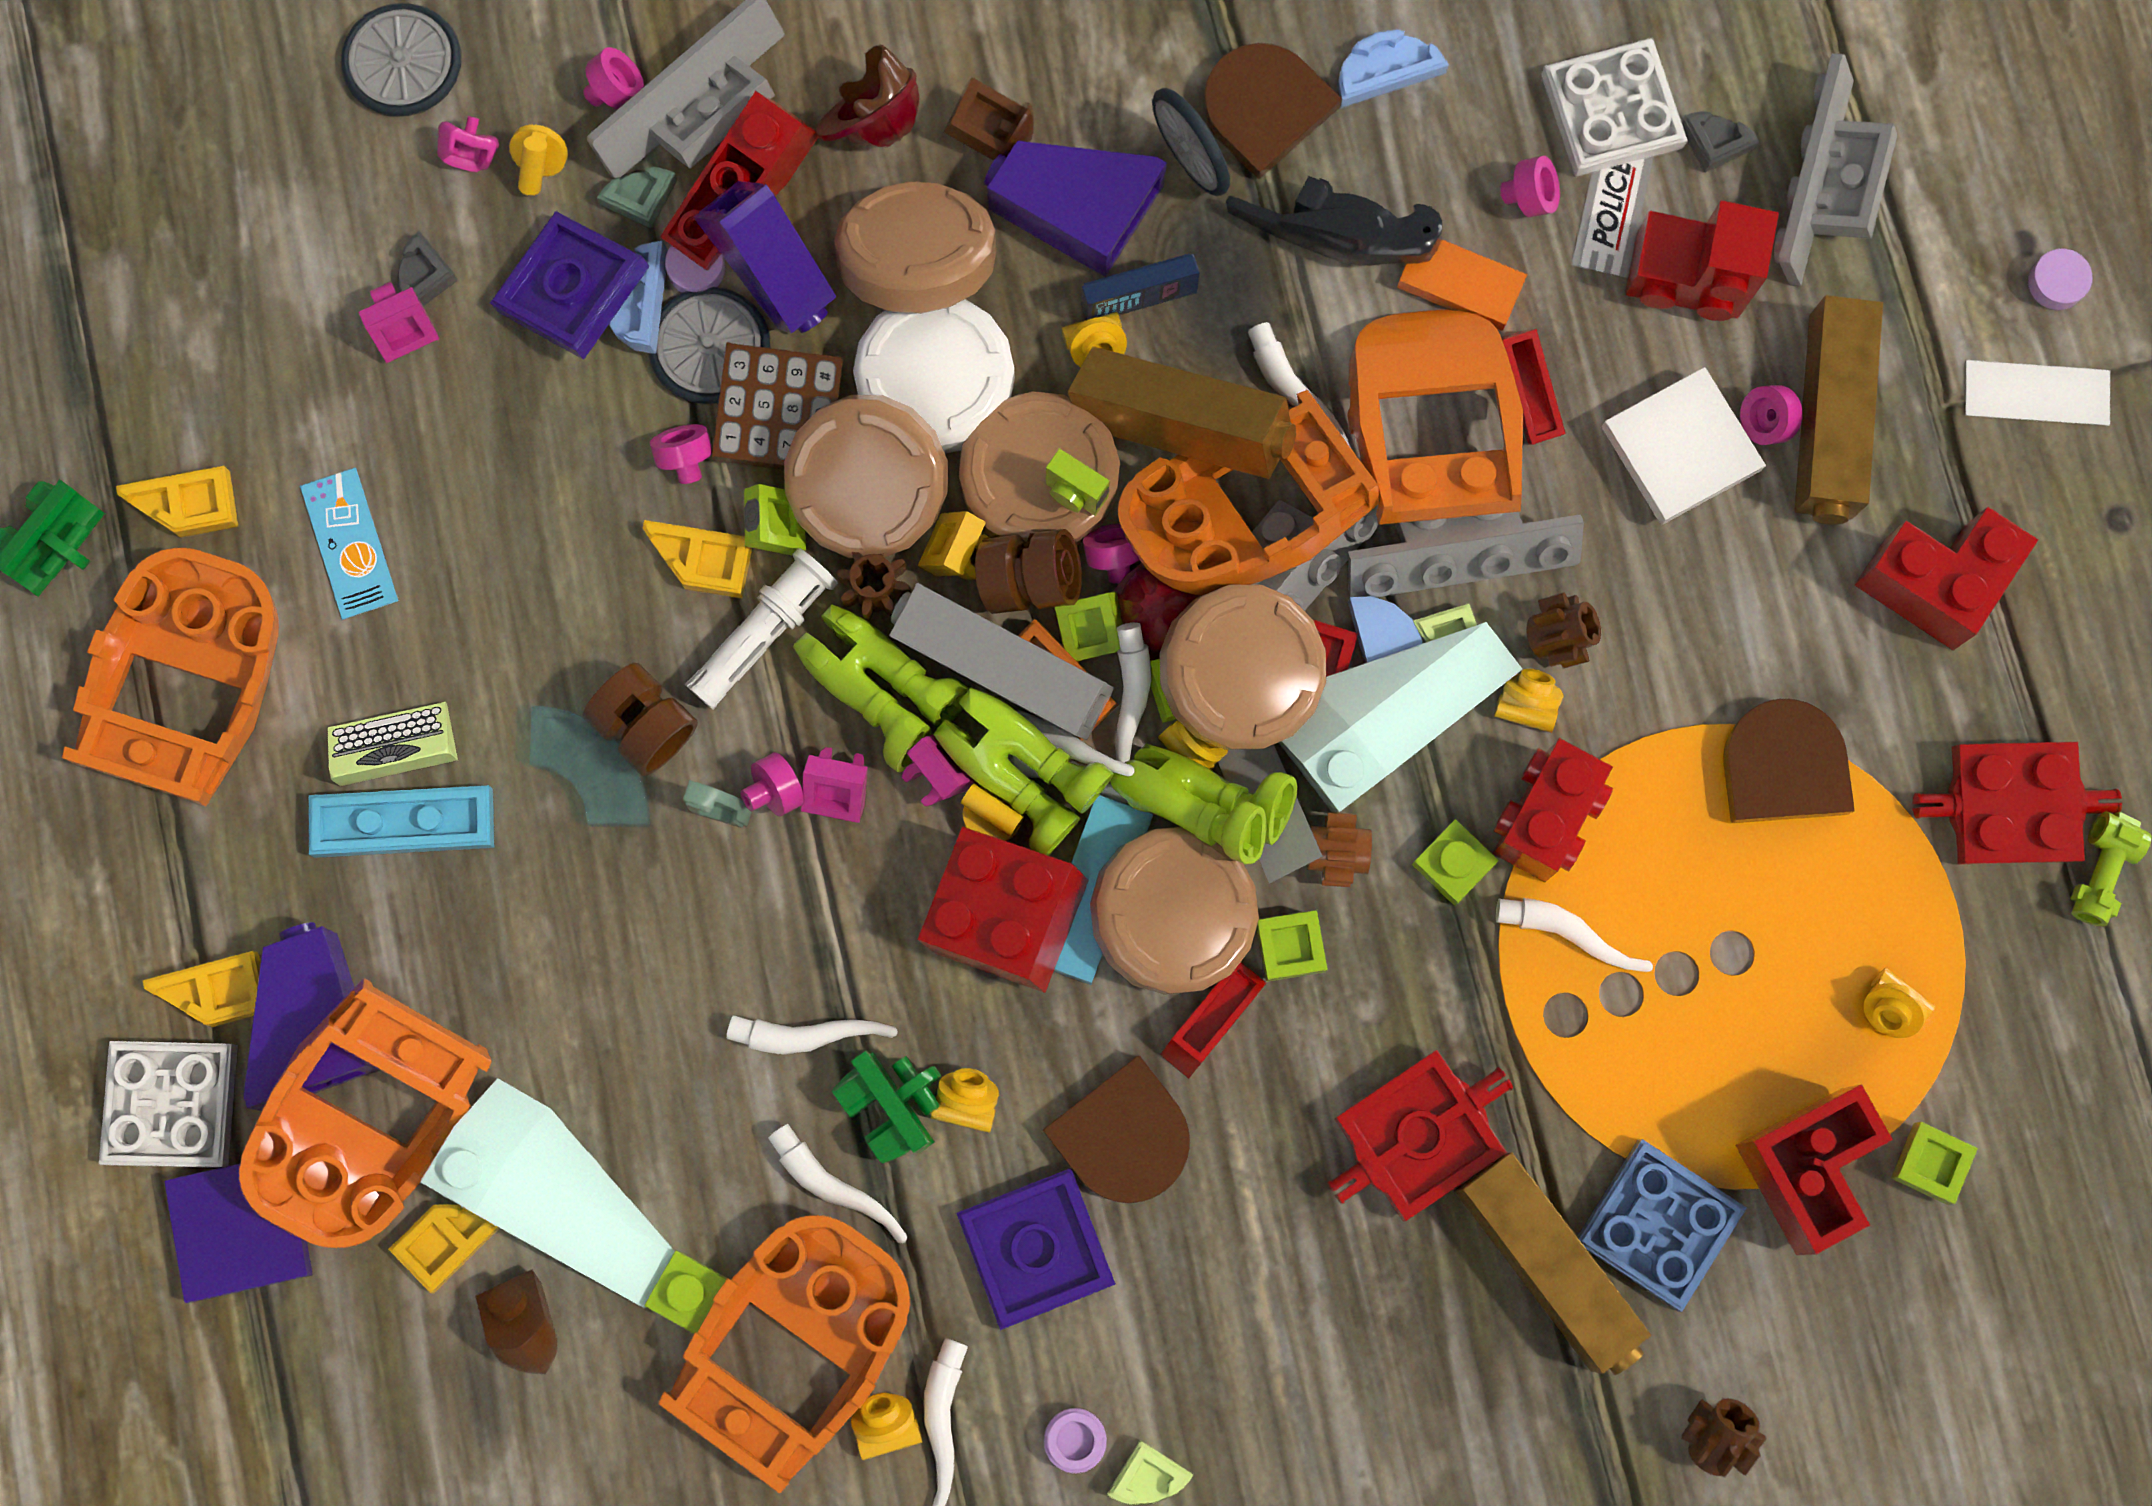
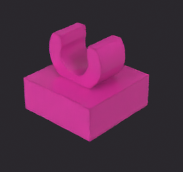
M390 281L371 290L370 294L375 304L358 312L367 332L386 363L439 339L432 321L412 287L397 294Z
M934 734L922 738L907 752L914 763L907 766L902 774L904 781H912L923 774L932 785L930 793L921 800L924 806L933 805L968 791L973 784H977L955 764Z
M829 747L822 749L819 757L809 755L803 772L802 791L804 803L801 805V811L860 823L865 806L868 767L864 766L863 754L856 753L853 763L832 760V748Z

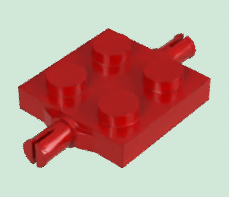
M2078 742L1959 744L1952 746L1953 778L1948 793H1915L1912 799V805H1936V807L1913 808V815L1916 819L1949 817V821L1956 834L1958 865L2085 861L2083 824L2086 814H2101L2103 812L2114 814L2122 810V803L2098 802L2122 799L2119 789L2085 790L2080 778Z
M1435 1050L1335 1117L1334 1120L1352 1145L1355 1161L1357 1162L1348 1170L1327 1182L1330 1190L1334 1192L1350 1180H1354L1351 1185L1334 1195L1341 1204H1344L1346 1200L1371 1184L1385 1194L1401 1220L1405 1222L1506 1154V1150L1489 1126L1487 1113L1484 1109L1485 1106L1513 1089L1511 1081L1507 1079L1490 1091L1487 1090L1488 1087L1506 1076L1504 1071L1497 1067L1493 1072L1470 1087L1453 1074L1438 1050Z

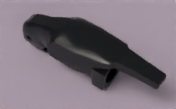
M1308 176L1295 201L1293 213L1279 214L1234 196H1228L1226 199V207L1229 214L1277 238L1349 265L1427 262L1437 252L1442 241L1441 216L1430 206L1415 204L1413 205L1412 214L1397 218L1378 203L1365 197L1350 193H1333V187L1329 181L1321 178L1318 180L1311 176Z

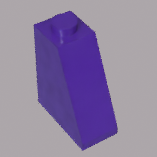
M1017 141L1009 155L1005 157L1000 154L986 174L984 185L987 186L988 210L1106 277L1162 190L1165 183L1167 163L1153 156Z
M737 181L693 217L777 329L793 333L798 329L800 333H804L826 317L828 311L825 309V306L837 296L766 184Z
M313 922L290 927L279 933L281 941L263 947L243 1095L246 1107L249 1109L263 1110L272 1090L299 1044L355 988L338 934L322 926L316 928V924ZM332 1042L302 1087L315 1094L381 1069Z

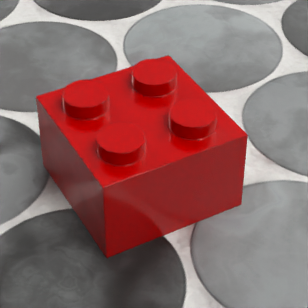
M962 826L917 940L937 955L1046 993L1089 880L1071 863Z

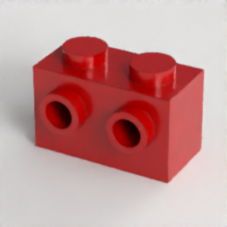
M1558 738L1547 752L1537 748L1521 777V780L1529 784L1519 804L1510 799L1493 829L1494 832L1501 835V838L1492 854L1543 882L1549 880L1560 868L1569 872L1586 842L1585 839L1577 836L1587 816L1596 820L1612 794L1613 788L1605 784L1613 766L1561 738Z

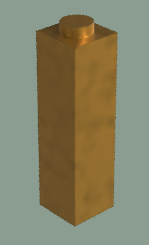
M1825 295L1809 315L1802 405L1803 417L1800 431L1794 513L1813 515L1812 519L1818 523L1830 525L1844 524L1849 519L1852 520L1869 504L1883 302Z
M1093 346L1068 390L1071 404L1089 412L1102 421L1113 437L1270 479L1280 458L1286 459L1290 455L1296 438V426L1291 423L1287 398L1284 396Z
M1513 1152L1504 1154L1454 1191L1591 1372L1603 1374L1610 1369L1614 1375H1617L1632 1366L1643 1356L1644 1352L1639 1345L1651 1337V1333Z

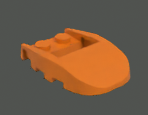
M1458 310L1399 313L1376 319L1367 324L1358 334L1349 360L1348 385L1350 386V408L1347 416L1350 434H1354L1360 461L1378 484L1380 501L1376 517L1379 525L1521 512L1523 408L1502 338L1496 327L1479 315ZM1495 389L1504 441L1503 449L1387 460L1379 399Z
M1305 390L1297 393L1299 405L1289 409L1291 423L1296 426V438L1290 455L1286 459L1280 458V460L1319 513L1313 517L1312 526L1289 541L1284 537L1262 548L1215 480L1233 469L1179 454L1171 460L1159 457L1139 471L1127 483L1119 500L1118 517L1127 541L1142 564L1152 575L1176 590L1194 595H1205L1227 585H1252L1310 561L1379 504L1378 484L1310 392Z
M170 548L156 552L138 563L136 568L128 574L113 599L118 606L103 631L96 629L87 653L92 655L86 682L84 687L79 686L73 709V711L82 715L75 749L64 746L62 758L77 766L96 770L206 807L255 728L274 659L279 633V619L275 603L265 583L248 567L192 548ZM134 656L241 689L226 732H223L217 744L112 711Z
M364 978L299 1044L272 1090L249 1135L241 1157L239 1179L246 1200L264 1219L318 1246L345 1248L372 1239L376 1234L381 1233L405 1208L403 1201L421 1183L422 1178L453 1127L468 1112L470 1103L467 1098V1092L479 1068L487 1072L492 1063L487 1048L480 1044L474 1045L373 987L372 982ZM332 1042L436 1100L407 1144L302 1087Z
M804 1216L791 1220L784 1226L777 1228L753 1252L754 1256L732 1279L727 1278L712 1299L714 1303L698 1332H695L683 1355L686 1362L670 1392L663 1393L658 1402L660 1406L779 1494L789 1485L790 1480L814 1455H817L867 1400L876 1387L875 1383L887 1359L896 1347L906 1326L910 1310L908 1284L896 1261L882 1248L848 1224L827 1216ZM750 1303H753L850 1374L811 1431L802 1427L710 1359Z

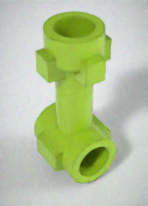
M2103 812L2095 819L2088 834V842L2102 850L2089 885H2075L2070 899L2075 901L2071 914L2075 918L2091 925L2104 927L2108 925L2110 918L2117 917L2122 903L2115 899L2116 895L2113 894L2124 861L2131 864L2140 862L2146 855L2152 840L2151 833L2140 828V821L2122 812L2114 814Z

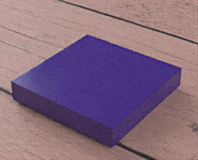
M555 211L490 304L503 316L584 360L650 266L642 256Z
M240 1164L164 1181L184 1303H194L313 1276L307 1241L261 1217L246 1200L240 1185Z
M1071 1168L956 1213L1000 1330L1116 1285Z

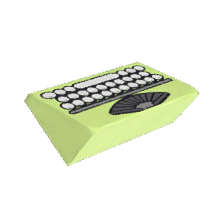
M437 703L328 727V757L331 780L339 786L457 761L447 703Z

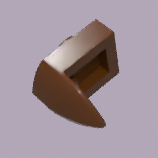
M972 77L965 85L944 133L994 161L1000 154L1007 157L1017 141H1031L1034 132V112L1030 103L1025 102L1023 105H1020Z
M532 1269L475 1297L486 1343L497 1359L507 1367L520 1372L546 1374L556 1356L558 1340L543 1285Z

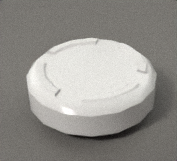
M965 299L949 308L922 314L885 310L875 317L860 339L853 369L858 395H884L913 408L936 431L945 454L961 451L964 441L980 422L988 417L1004 400L1011 397L1015 378L1014 365L1007 337L990 314Z

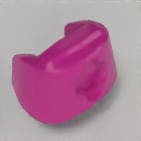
M468 116L464 130L445 121L441 122L438 126L437 155L444 163L466 171L479 172L488 169L499 147V141L492 135L476 134L479 123L477 118Z

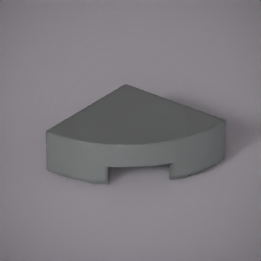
M1705 111L1691 113L1681 118L1687 141L1704 172L1755 150L1759 144L1756 135L1741 122L1736 124L1731 120L1714 116L1711 112Z
M420 231L414 234L406 243L402 251L403 257L398 270V291L400 293L412 287L424 306L458 281V279Z

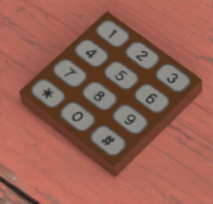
M726 343L712 460L784 470V461L795 433L820 408L838 400L843 358Z

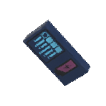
M1185 254L1084 283L1082 286L1081 307L1085 320L1114 312L1122 315L1197 293L1200 272L1194 254Z

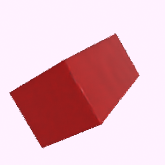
M1537 329L1524 330L1502 337L1523 408V430L1528 444L1533 445L1565 435L1564 425Z
M1240 962L1230 976L1216 984L1173 1036L1160 1055L1189 1079L1266 985V982Z

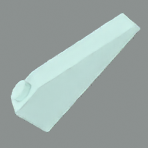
M1487 622L1327 676L1326 684L1315 713L1293 736L1278 743L1330 811L1338 813L1520 672L1522 667Z
M498 1078L453 1127L421 1180V1183L643 1308H646L644 1306L675 1253V1250L635 1204L621 1191L602 1169V1166L581 1145L552 1109Z

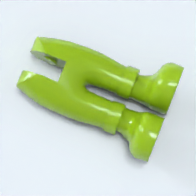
M831 604L821 615V618L836 636L849 645L852 650L840 660L824 644L808 633H804L795 642L793 648L806 669L822 686L841 702L862 714L863 718L870 725L881 727L885 736L883 747L884 760L896 772H902L907 766L914 763L907 752L922 738L930 736L931 728L915 714L897 704L898 700L887 691L882 690L864 671L869 668L889 682L892 688L903 697H908L918 707L921 714L937 728L944 720L952 722L960 714L963 707L959 701L969 688L958 679H934L925 676L926 670L917 661L911 660L879 629L855 613Z
M970 687L959 703L965 711L989 731L980 742H977L959 726L951 721L944 720L934 732V736L955 764L975 782L1007 802L1020 815H1028L1033 824V831L1029 839L1030 849L1049 855L1074 828L1080 817L1065 805L1044 793L1045 789L1034 780L1031 781L1008 759V755H1014L1036 771L1037 775L1046 783H1052L1063 794L1065 800L1081 814L1095 802L1112 779L1114 773L1104 764L1093 762L1085 767L1070 763L1071 756L1063 749L1055 747L1025 717L994 696Z
M1148 743L1135 753L1133 760L1125 762L1134 767L1135 773L1132 776L1114 773L1110 780L1112 788L1124 797L1134 809L1141 812H1151L1193 833L1197 839L1210 846L1218 843L1228 857L1243 864L1255 863L1262 855L1264 844L1273 845L1279 839L1292 814L1298 788L1297 781L1293 776L1283 772H1275L1262 780L1255 793H1249L1248 788L1228 782L1211 769L1185 756Z

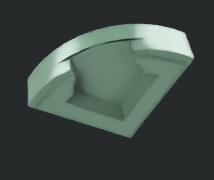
M650 167L646 168L645 171L635 172L621 179L617 177L611 180L602 189L597 198L601 206L651 229L676 184L677 178L675 172L663 168Z
M689 780L683 801L693 814L743 828V826L748 827L752 811L745 806L742 799L713 787Z

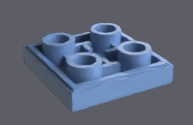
M1638 1139L1577 1235V1238L1589 1253L1675 1310L1682 1312L1747 1208L1645 1140Z

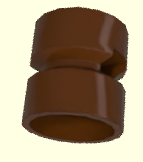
M1067 529L1030 533L1027 542L1020 535L985 538L978 546L975 563L977 587L985 608L991 614L1028 610L1032 603L1038 609L1075 605L1079 599L1082 582L1080 556L1074 538Z
M632 663L615 673L598 689L587 703L583 711V719L606 741L619 740V754L641 776H648L664 766L680 751L693 735L698 722L675 698L662 699V685L639 663Z

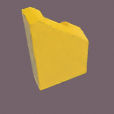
M225 466L116 486L117 495L180 538L238 527L231 474Z
M644 520L643 530L684 589L743 599L752 552L751 547L745 546V536Z
M250 951L142 981L144 989L174 1005L201 1023L215 1027L254 1016L261 961L259 953Z
M459 1204L433 1205L388 1250L430 1293H435L500 1227Z

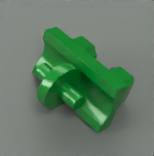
M60 479L55 485L38 481L25 497V507L33 513L18 531L10 525L0 528V571L38 597L52 579H55L68 561H71L83 571L86 569L91 561L77 550L105 515L103 511Z
M864 1051L851 1061L855 1069L846 1074L831 1091L850 1117H854L876 1100L880 1103L890 1119L864 1138L881 1164H886L900 1158L910 1151L921 1153L936 1143L908 1103L913 1098L925 1116L930 1115L941 1106L928 1088L942 1076L935 1065L919 1074L907 1056L901 1058L891 1066L904 1084L898 1088L874 1052L869 1054L868 1051Z

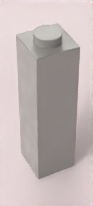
M919 583L916 584L912 593L907 591L902 595L893 610L891 622L895 625L889 636L1082 739H1088L1115 688Z

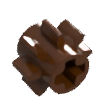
M852 552L854 564L851 570L842 569L837 570L836 573L840 583L852 586L851 589L844 592L840 597L843 606L846 608L858 603L862 607L864 619L868 622L872 618L873 612L885 610L889 616H892L894 610L893 603L896 597H902L907 591L911 592L910 586L907 583L895 579L901 576L907 569L904 559L895 560L890 564L883 557L884 553L862 556L861 553ZM870 574L876 580L883 579L884 589L875 592L872 587H865L863 579Z
M1565 592L1539 599L1538 603L1541 613L1532 615L1528 619L1526 627L1528 642L1533 653L1540 659L1548 658L1551 667L1561 664L1563 669L1589 662L1586 648L1597 645L1601 639V625L1594 607L1588 602L1579 603L1577 595L1567 597Z
M1722 1398L1714 1408L1703 1399L1699 1401L1687 1419L1689 1425L1681 1435L1683 1440L1690 1443L1688 1451L1691 1459L1701 1470L1714 1476L1726 1477L1733 1466L1746 1476L1760 1458L1761 1454L1758 1450L1766 1440V1436L1758 1432L1760 1424L1756 1414L1744 1403L1731 1398Z

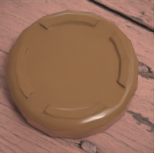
M906 182L886 186L859 200L839 221L834 240L836 262L844 285L862 301L891 312L922 314L946 309L977 293L992 275L996 257L995 229L988 211L970 195L938 183Z
M1032 391L1004 400L988 417L980 422L964 441L961 451L959 483L968 512L986 522L983 531L988 537L1020 535L1027 542L1030 533L1067 529L1078 546L1083 542L1085 536L1102 527L1116 502L1120 459L1112 434L1102 421L1089 412L1071 404L1070 398L1063 394ZM1059 448L1110 480L1109 497L1096 516L1083 508L1078 513L1073 512L1062 506L1050 495L1051 487L1046 485V467Z
M850 395L823 406L795 433L784 461L785 495L798 524L819 545L848 558H853L852 552L861 553L862 556L884 553L883 557H887L910 548L936 522L948 493V460L936 431L913 408L884 395Z
M1227 585L1193 599L1171 622L1160 650V685L1172 714L1195 738L1224 750L1264 749L1293 736L1315 713L1326 684V650L1313 619L1291 597L1263 585Z
M1182 827L1153 829L1120 846L1099 871L1090 901L1093 936L1108 964L1132 985L1163 995L1202 991L1230 976L1250 951L1259 920L1256 888L1244 864L1228 857L1218 843L1210 846L1197 839L1193 833Z

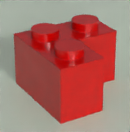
M1720 200L1708 221L1703 222L1649 210L1637 232L1625 295L1640 298L1642 304L1651 308L1669 309L1677 306L1696 310L1699 316L1708 320L1726 321L1731 318L1738 319L1767 279L1779 212Z
M1990 507L1985 508L1963 527L1950 548L1938 542L1910 522L1905 521L1884 539L1854 586L1954 651L1977 635L2039 539Z
M1859 1084L1839 1089L1741 1141L1735 1146L1795 1254L1816 1255L1870 1226L1840 1168L1893 1139L1863 1085Z

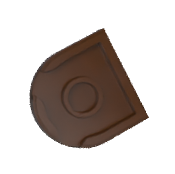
M1269 43L1247 44L1223 56L1213 67L1208 77L1204 97L1207 122L1211 131L1258 180L1337 111L1342 102V98L1298 55L1284 47Z
M1775 699L1752 708L1736 723L1725 743L1723 756L1731 823L1849 815L1855 811L1846 745L1836 724L1822 710L1812 704L1796 699Z
M1140 1055L1043 1129L1045 1135L1087 1188L1098 1196L1119 1203L1147 1201L1166 1191L1183 1171L1190 1149L1188 1124L1182 1110Z

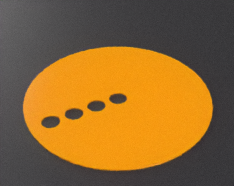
M1704 724L1670 729L1646 736L1620 747L1601 758L1600 760L1613 766L1605 784L1613 788V791L1599 817L1595 820L1587 816L1577 836L1585 839L1586 842L1571 870L1567 872L1560 868L1549 880L1543 882L1513 865L1506 884L1504 899L1522 901L1523 898H1529L1556 904L1580 917L1609 946L1630 958L1650 961L1653 964L1652 971L1626 970L1607 964L1589 955L1557 933L1537 929H1520L1519 925L1500 923L1498 937L1499 973L1506 1009L1515 1036L1528 1063L1546 1091L1561 1109L1588 1135L1625 1159L1637 1140L1643 1139L1716 1188L1731 1190L1759 1189L1735 1145L1837 1090L1862 1084L1890 1134L1899 1128L1917 1108L1937 1079L1950 1052L1959 1024L1965 991L1966 959L1964 936L1954 893L1932 844L1915 819L1901 803L1871 775L1848 760L1855 809L1849 815L1731 823L1723 756L1725 743L1736 724ZM1727 931L1738 932L1744 935L1751 943L1754 953L1753 961L1744 973L1727 975L1719 971L1712 963L1710 947L1715 937L1720 933ZM1681 952L1688 955L1695 962L1698 969V981L1690 993L1683 996H1673L1667 994L1658 986L1654 973L1655 966L1664 954ZM1884 968H1888L1935 1006L1921 1030L1914 1036L1908 1038L1887 1036L1876 1030L1864 1014L1863 1005L1865 998L1872 989L1871 983ZM1617 972L1633 976L1640 983L1643 991V1000L1640 1008L1634 1014L1626 1017L1610 1014L1602 1006L1599 998V989L1603 980L1608 975ZM1569 993L1575 995L1586 1007L1587 1023L1584 1029L1574 1037H1559L1553 1034L1544 1022V1007L1547 1001L1556 994Z

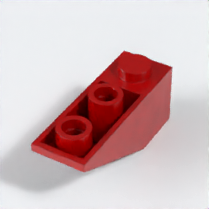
M755 90L660 237L708 271L721 253L693 217L737 181L766 184L776 197L790 181L819 136L816 130L775 101Z

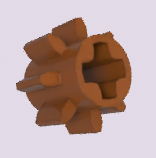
M1328 812L1327 816H1325L1324 826L1310 825L1322 857L1307 864V870L1322 871V886L1350 887L1353 884L1354 873H1369L1372 832L1371 829L1356 828L1357 814Z

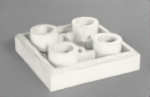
M1653 38L1544 66L1541 75L1575 177L1684 148L1687 138Z
M1705 367L1611 417L1602 425L1603 431L1661 525L1757 474L1766 466Z
M109 1041L99 1164L117 1166L228 1167L238 1045Z

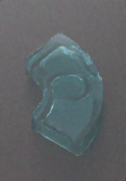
M532 706L530 765L533 768L556 772L574 785L584 801L587 823L591 827H650V809L643 781L639 773L619 754V744L615 740L606 741L583 717L577 714L547 706Z

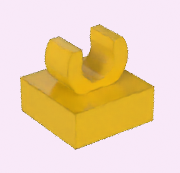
M967 511L941 513L918 566L935 576L958 575L965 580H976L975 567L972 565L970 557L974 548L978 549L983 539L990 538L986 535H981L986 522Z

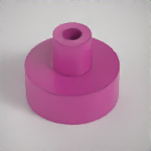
M604 48L586 64L585 72L589 85L583 91L586 99L593 106L599 107L606 103L612 108L619 109L644 88L643 78L636 65L626 54L616 48Z
M1546 156L1520 160L1516 164L1513 180L1505 181L1501 184L1500 191L1503 202L1507 205L1518 203L1521 211L1527 217L1551 214L1558 208L1560 200L1559 180L1553 163Z
M1783 385L1757 387L1746 395L1741 405V426L1749 439L1760 445L1779 444L1791 440L1799 431L1802 423L1803 412L1801 402L1794 391Z
M698 424L684 425L666 430L653 437L649 443L656 467L663 470L676 469L681 484H689L700 480L702 474L698 463L707 459L713 452L707 428Z
M1120 523L1102 526L1083 538L1087 564L1094 569L1107 570L1108 579L1111 583H1120L1131 572L1130 565L1140 560L1127 541Z
M773 752L751 765L754 783L740 791L741 798L750 811H754L766 804L775 815L781 817L803 805L804 795L799 780L789 763L779 753Z

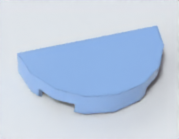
M1397 29L1375 32L1356 43L1351 54L1343 63L1337 86L1338 95L1342 98L1340 108L1446 74L1449 64L1435 45L1431 43L1428 46L1418 38L1404 35L1405 31Z
M663 241L643 244L635 248L636 254L642 256L650 267L609 323L620 341L635 351L656 354L666 274L665 257L668 249Z
M1374 596L1349 598L1348 605L1355 631L1358 633L1357 638L1364 664L1422 644V638L1413 620L1395 604Z

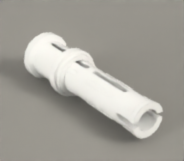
M798 548L792 554L795 561L772 586L764 585L759 590L760 595L757 599L760 603L751 611V614L730 634L701 669L685 683V686L712 710L716 708L717 704L725 697L734 684L765 653L773 641L787 627L793 629L795 626L799 627L804 622L802 614L825 589L833 590L838 584L835 578L820 563L801 548Z

